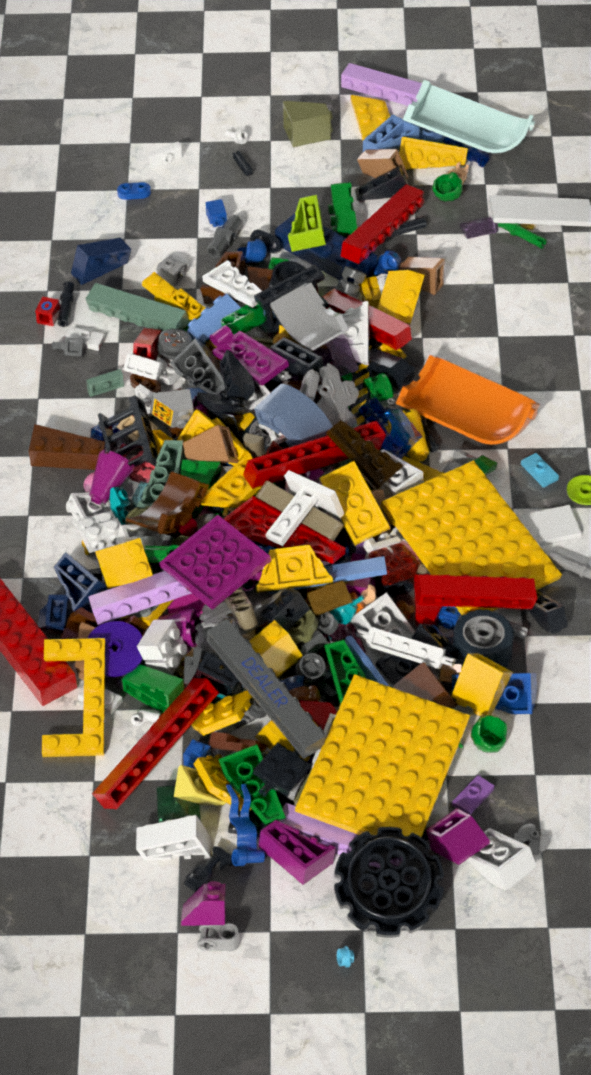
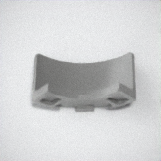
M305 283L270 303L276 317L290 336L308 350H314L349 330L341 313H336L332 309H326L323 306L324 301L318 295L312 283Z

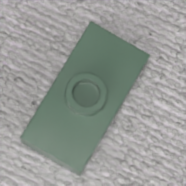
M121 369L86 380L90 397L124 387Z

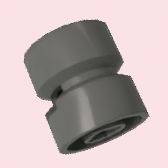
M345 266L342 272L343 279L339 280L336 289L350 296L357 297L361 289L359 284L363 283L366 274L352 267ZM350 277L355 279L354 283L348 281Z
M308 653L296 664L294 673L295 675L305 676L303 681L305 685L315 683L324 673L325 662L320 655Z

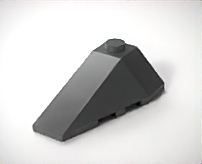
M196 338L170 362L179 376L206 393L221 395V393L226 391L221 369L215 356L207 345Z

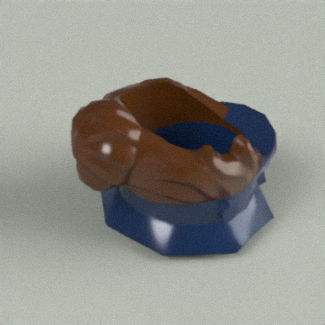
M294 675L280 680V682L286 685L291 696L296 697L299 702L301 700L319 702L321 699L320 692L316 686L304 687L303 681L305 676Z

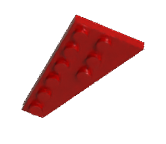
M254 496L224 518L226 522L249 540L280 549L310 545L318 559L332 564L345 554V547L302 523L299 524L283 546L267 539L265 534L282 512Z

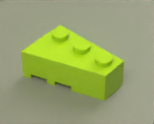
M317 195L300 198L295 212L296 217L292 222V230L288 235L292 252L326 245Z

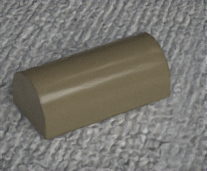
M246 433L243 437L244 448L249 451L252 459L265 455L263 437Z

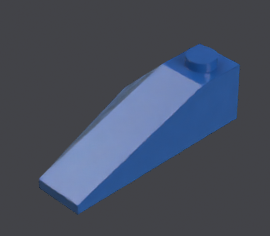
M512 673L495 709L509 714H533L537 695L536 673ZM460 674L452 675V693Z

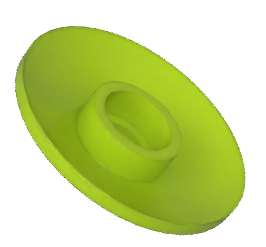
M581 475L569 481L567 494L571 500L578 504L591 505V476Z

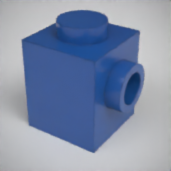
M192 739L183 754L184 766L196 769L193 763L199 757L206 758L207 756H212L211 746Z

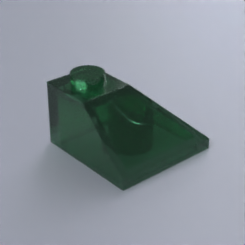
M176 785L156 787L158 823L184 818L189 815H196L201 821L200 804L174 797Z

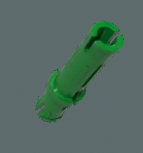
M498 223V227L510 232V235H516L540 249H543V245H546L547 239L521 227L519 223Z

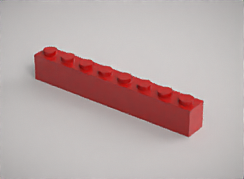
M407 184L403 186L343 241L341 257L357 264L367 259L372 251L374 252L380 244H383L388 236L390 237L396 229H399L403 222H406L411 215H414L418 208L423 206L424 191Z
M377 421L353 428L361 434L360 437L374 443V447L378 450L381 449L386 434ZM325 436L247 460L243 476L250 487L254 489L263 486L265 481L273 483L285 479L284 475L288 470L299 475L349 458L329 436Z
M194 678L95 789L92 795L103 808L118 809L219 694L207 678Z

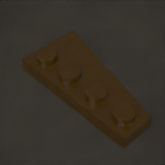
M342 420L326 432L352 462L356 463L358 469L377 490L404 466L400 462L396 463L390 458L391 456L385 451L382 453L375 448V444L371 441L364 440L360 437V433Z

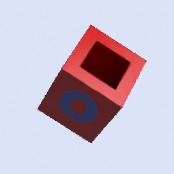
M42 296L35 310L38 324L54 326L59 317V300Z

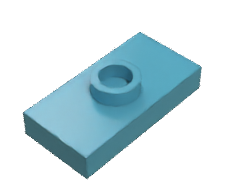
M537 453L521 460V465L543 488L558 480L559 475Z

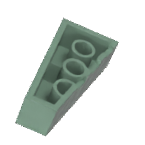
M183 440L164 441L156 460L157 464L150 474L147 487L145 486L143 497L137 504L139 510L144 509L145 506H151L156 501L166 485L171 472L181 474L182 460H187L184 454Z

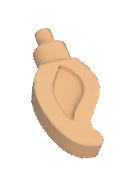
M368 585V589L361 592V595L365 597L362 601L365 607L375 601L376 590L372 585Z

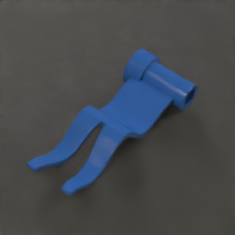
M241 784L244 802L240 817L238 816V797L231 785H226L231 797L229 819L237 831V849H234L232 852V863L234 866H245L247 863H263L265 854L263 850H257V830L249 818L251 797L246 784Z

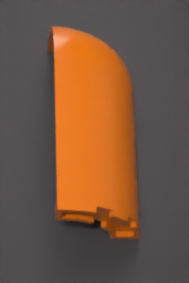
M429 355L423 369L419 373L420 379L417 382L413 380L409 385L403 386L396 401L397 405L408 410L416 409L421 416L478 442L491 445L508 442L521 434L530 422L535 419L540 406L538 402L434 355Z

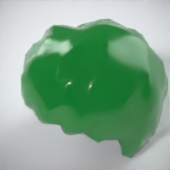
M454 172L442 174L434 180L432 191L440 201H454L460 197L463 191L462 180Z
M492 715L480 717L471 729L470 737L473 740V745L478 750L486 753L499 752L505 746L507 724L501 718Z

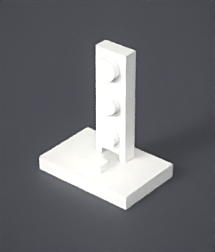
M288 470L284 477L294 498L265 535L267 539L283 546L312 507L341 519L344 511L336 492Z

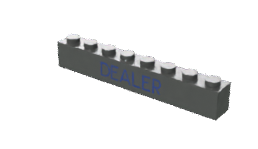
M226 619L207 630V642L301 757L304 759L321 749L325 741L323 729L316 726L311 715L301 708L298 699L291 696L286 685L276 678L273 669L268 668L262 656L252 649L249 640L241 636L238 627Z

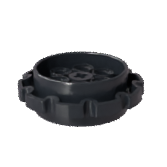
M397 827L378 828L377 835H371L369 831H366L354 838L349 843L351 852H342L340 854L334 871V876L340 879L339 883L334 884L336 901L340 909L347 908L350 911L347 914V919L364 932H367L369 928L375 929L376 936L384 938L399 937L402 929L413 933L426 925L430 918L427 912L437 911L444 892V888L438 885V882L444 878L442 864L437 855L431 856L428 854L430 845L415 833L404 836L402 829ZM398 858L402 863L399 866H394L390 863V860ZM377 862L381 867L373 870L369 867V864ZM412 874L416 880L414 882H407L404 877ZM388 878L392 879L390 885H386ZM364 882H371L374 887L366 890L362 887V884ZM400 894H405L409 900L407 902H400L397 897ZM384 898L388 903L385 906H379L376 900Z

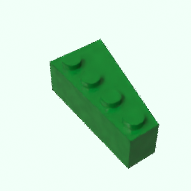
M344 640L325 645L340 704L344 699L354 674L366 678Z

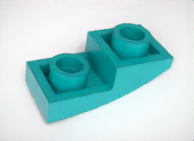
M113 487L110 489L111 511L115 518H118L121 525H126L125 519L129 513L124 507L130 504L128 494L123 487Z

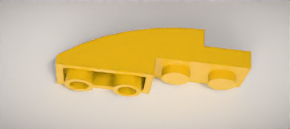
M153 272L142 281V286L154 295V301L185 310L189 320L198 319L202 316L201 312L205 309L202 304L182 288L179 290L175 289L157 273Z

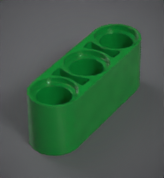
M259 304L254 307L245 305L222 318L221 326L226 325L229 327L232 334H236L238 331L246 333L266 321L265 310Z

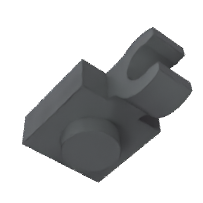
M65 337V343L52 342V349L64 350V355L83 357L84 339Z

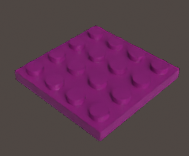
M217 515L159 562L164 571L213 610L271 562V557Z

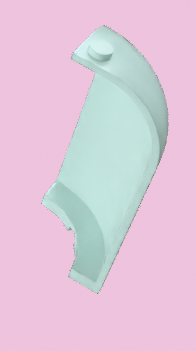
M426 80L423 81L416 96L417 102L413 101L409 104L403 118L406 122L481 151L495 154L514 149L522 142L528 131L533 130L535 125L533 115H530L529 119L515 117L433 86Z

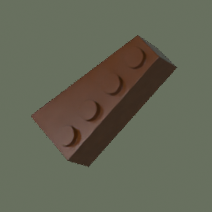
M34 424L29 446L30 465L36 467L95 470L100 451L105 450L104 453H106L105 441Z

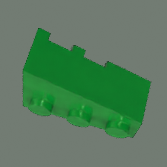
M351 182L331 184V204H328V213L332 214L330 216V224L334 226L332 231L345 238L349 237L357 229L356 214L352 204L354 200L353 196L351 197Z
M182 460L181 475L209 484L208 490L220 477V462ZM204 505L195 507L191 513L192 519L199 517Z
M141 664L122 678L124 692L161 714L165 712L184 690L183 679Z

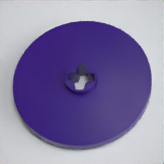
M121 621L103 623L96 627L87 638H105V676L118 677L126 675L135 670L143 660L137 648L142 635L134 626ZM113 646H117V652H113Z

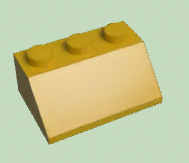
M409 270L388 271L377 309L410 325L425 275Z
M275 620L249 641L252 649L262 656L266 666L273 669L276 678H279L303 657L289 633Z

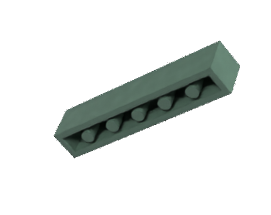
M98 283L94 284L85 298L91 311L103 313L108 317H116L124 322H132L140 327L144 326L150 329L161 330V332L168 329L184 331L189 323L185 310Z

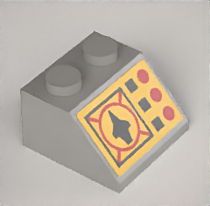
M190 389L153 393L150 413L172 428H185L193 414Z

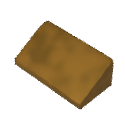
M344 581L336 582L307 594L309 605L315 616L352 603Z

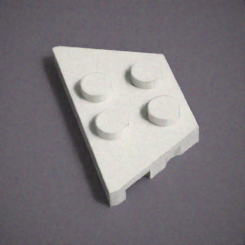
M364 301L362 306L356 309L351 308L342 314L349 330L332 339V351L334 354L369 365V303Z

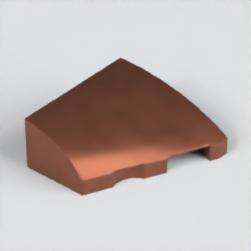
M212 732L209 741L211 748L235 752L254 745H258L260 752H263L267 747L266 744L256 740L240 739L228 733Z

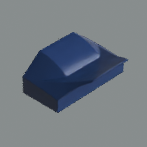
M48 595L47 604L39 611L38 627L64 630L69 614V598L66 595Z

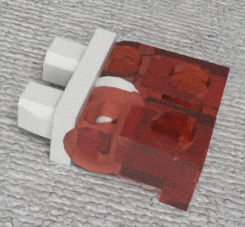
M388 533L380 535L378 542L370 538L363 545L367 551L365 559L384 556L387 574L381 575V581L385 586L414 577L420 565L405 545L400 543V538L398 536L391 538Z

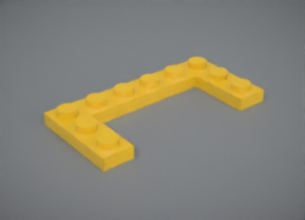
M105 638L44 640L45 661L84 660L83 734L42 735V757L104 756Z

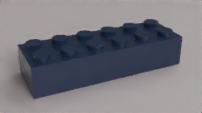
M295 213L275 229V236L282 240V248L311 265H316L320 270L337 280L343 279L342 272L345 266L365 273L366 278L372 276L377 267V255L372 252L367 259H364L359 264L341 257L342 244L346 238L323 226L326 245L292 252L288 235L292 230V222L296 217ZM350 277L348 281L354 283L355 279Z

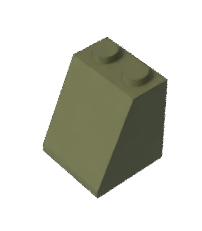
M283 101V127L292 147L331 140V132H333L331 120L333 115L332 111L328 110L326 104Z

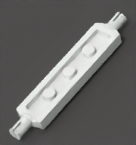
M371 627L369 632L358 629L357 632L361 634L356 633V637L366 639L367 647L418 663L424 662L426 665L440 669L443 664L454 667L455 664L451 662H456V659L445 656L446 649L375 627Z

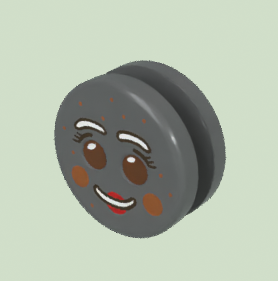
M180 329L165 330L159 335L158 351L163 357L173 360L192 342V338L189 333Z

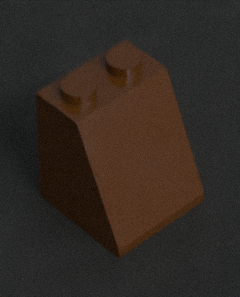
M424 662L392 686V688L451 709L458 706Z

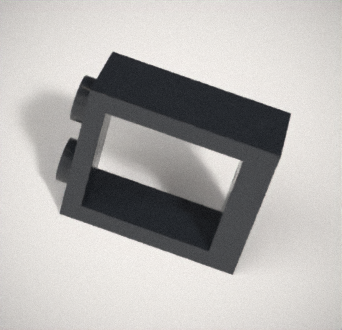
M206 652L197 668L196 678H207L218 693L233 696L240 681L222 659Z

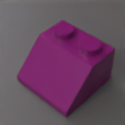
M217 881L203 884L183 904L181 926L225 925L226 884H221Z

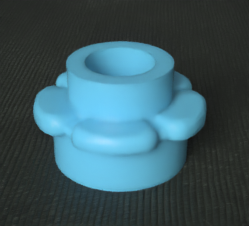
M348 946L337 950L338 965L350 967L351 963L354 962L353 950H349Z

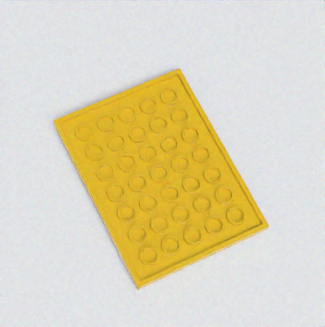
M474 460L381 502V508L431 575L534 578L536 590L559 580L562 576ZM456 607L462 616L470 611H476L479 609H486L490 611L499 609L482 607Z
M354 674L324 741V745L296 804L295 812L358 835L369 831L371 835H377L378 828L397 827L402 829L404 836L415 833L422 838L469 722L470 715Z

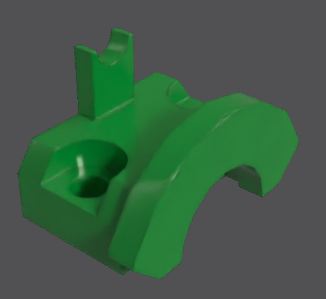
M384 373L363 380V386L370 389L373 403L385 401L393 397L391 384Z

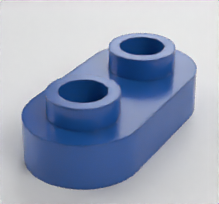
M145 182L123 183L117 187V195L123 200L143 199L151 194V187Z

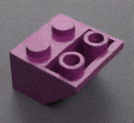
M458 808L426 830L431 850L458 865L490 844V840L473 817Z

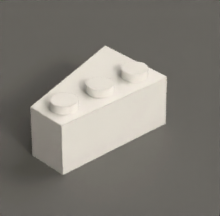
M189 815L184 818L138 827L136 850L144 860L171 859V856L183 855L184 859H191V855H204V858H211V836L196 815Z

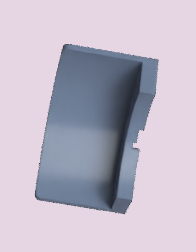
M280 384L254 408L258 423L270 428L277 434L281 432L287 438L285 442L289 447L328 436L326 432L333 427L323 411L309 397L286 384Z

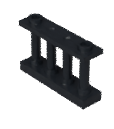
M313 265L255 294V301L265 310L266 321L259 325V327L268 336L278 332L279 325H283L278 318H273L270 303L305 283H312L316 292L324 301L323 306H329V303L318 292L317 283L325 280L324 273L316 265Z
M136 395L130 397L131 406H129V409L111 418H107L102 413L98 414V425L103 433L108 454L112 451L123 456L142 446L144 451L142 456L128 462V465L131 467L133 464L135 468L147 462L156 466L159 452L143 400ZM134 415V424L114 434L112 425ZM138 431V440L118 449L117 440Z

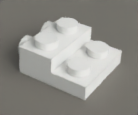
M90 492L71 493L66 503V510L68 513H72L73 524L76 526L75 522L110 511V500L106 504L98 505L91 501Z
M111 510L75 522L76 528L89 553L116 544L115 541L121 524Z

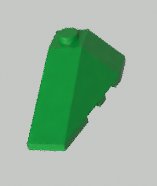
M258 745L218 759L226 780L243 800L244 795L241 784H246L251 797L250 808L266 826L275 820L286 819L275 790L271 789L266 797L259 793V790L264 786V782L253 774L254 769L263 760Z

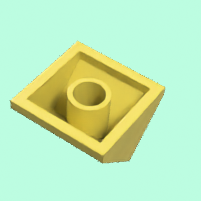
M184 765L178 767L174 797L203 806L226 804V802L210 794L205 789V784L198 776L197 769Z

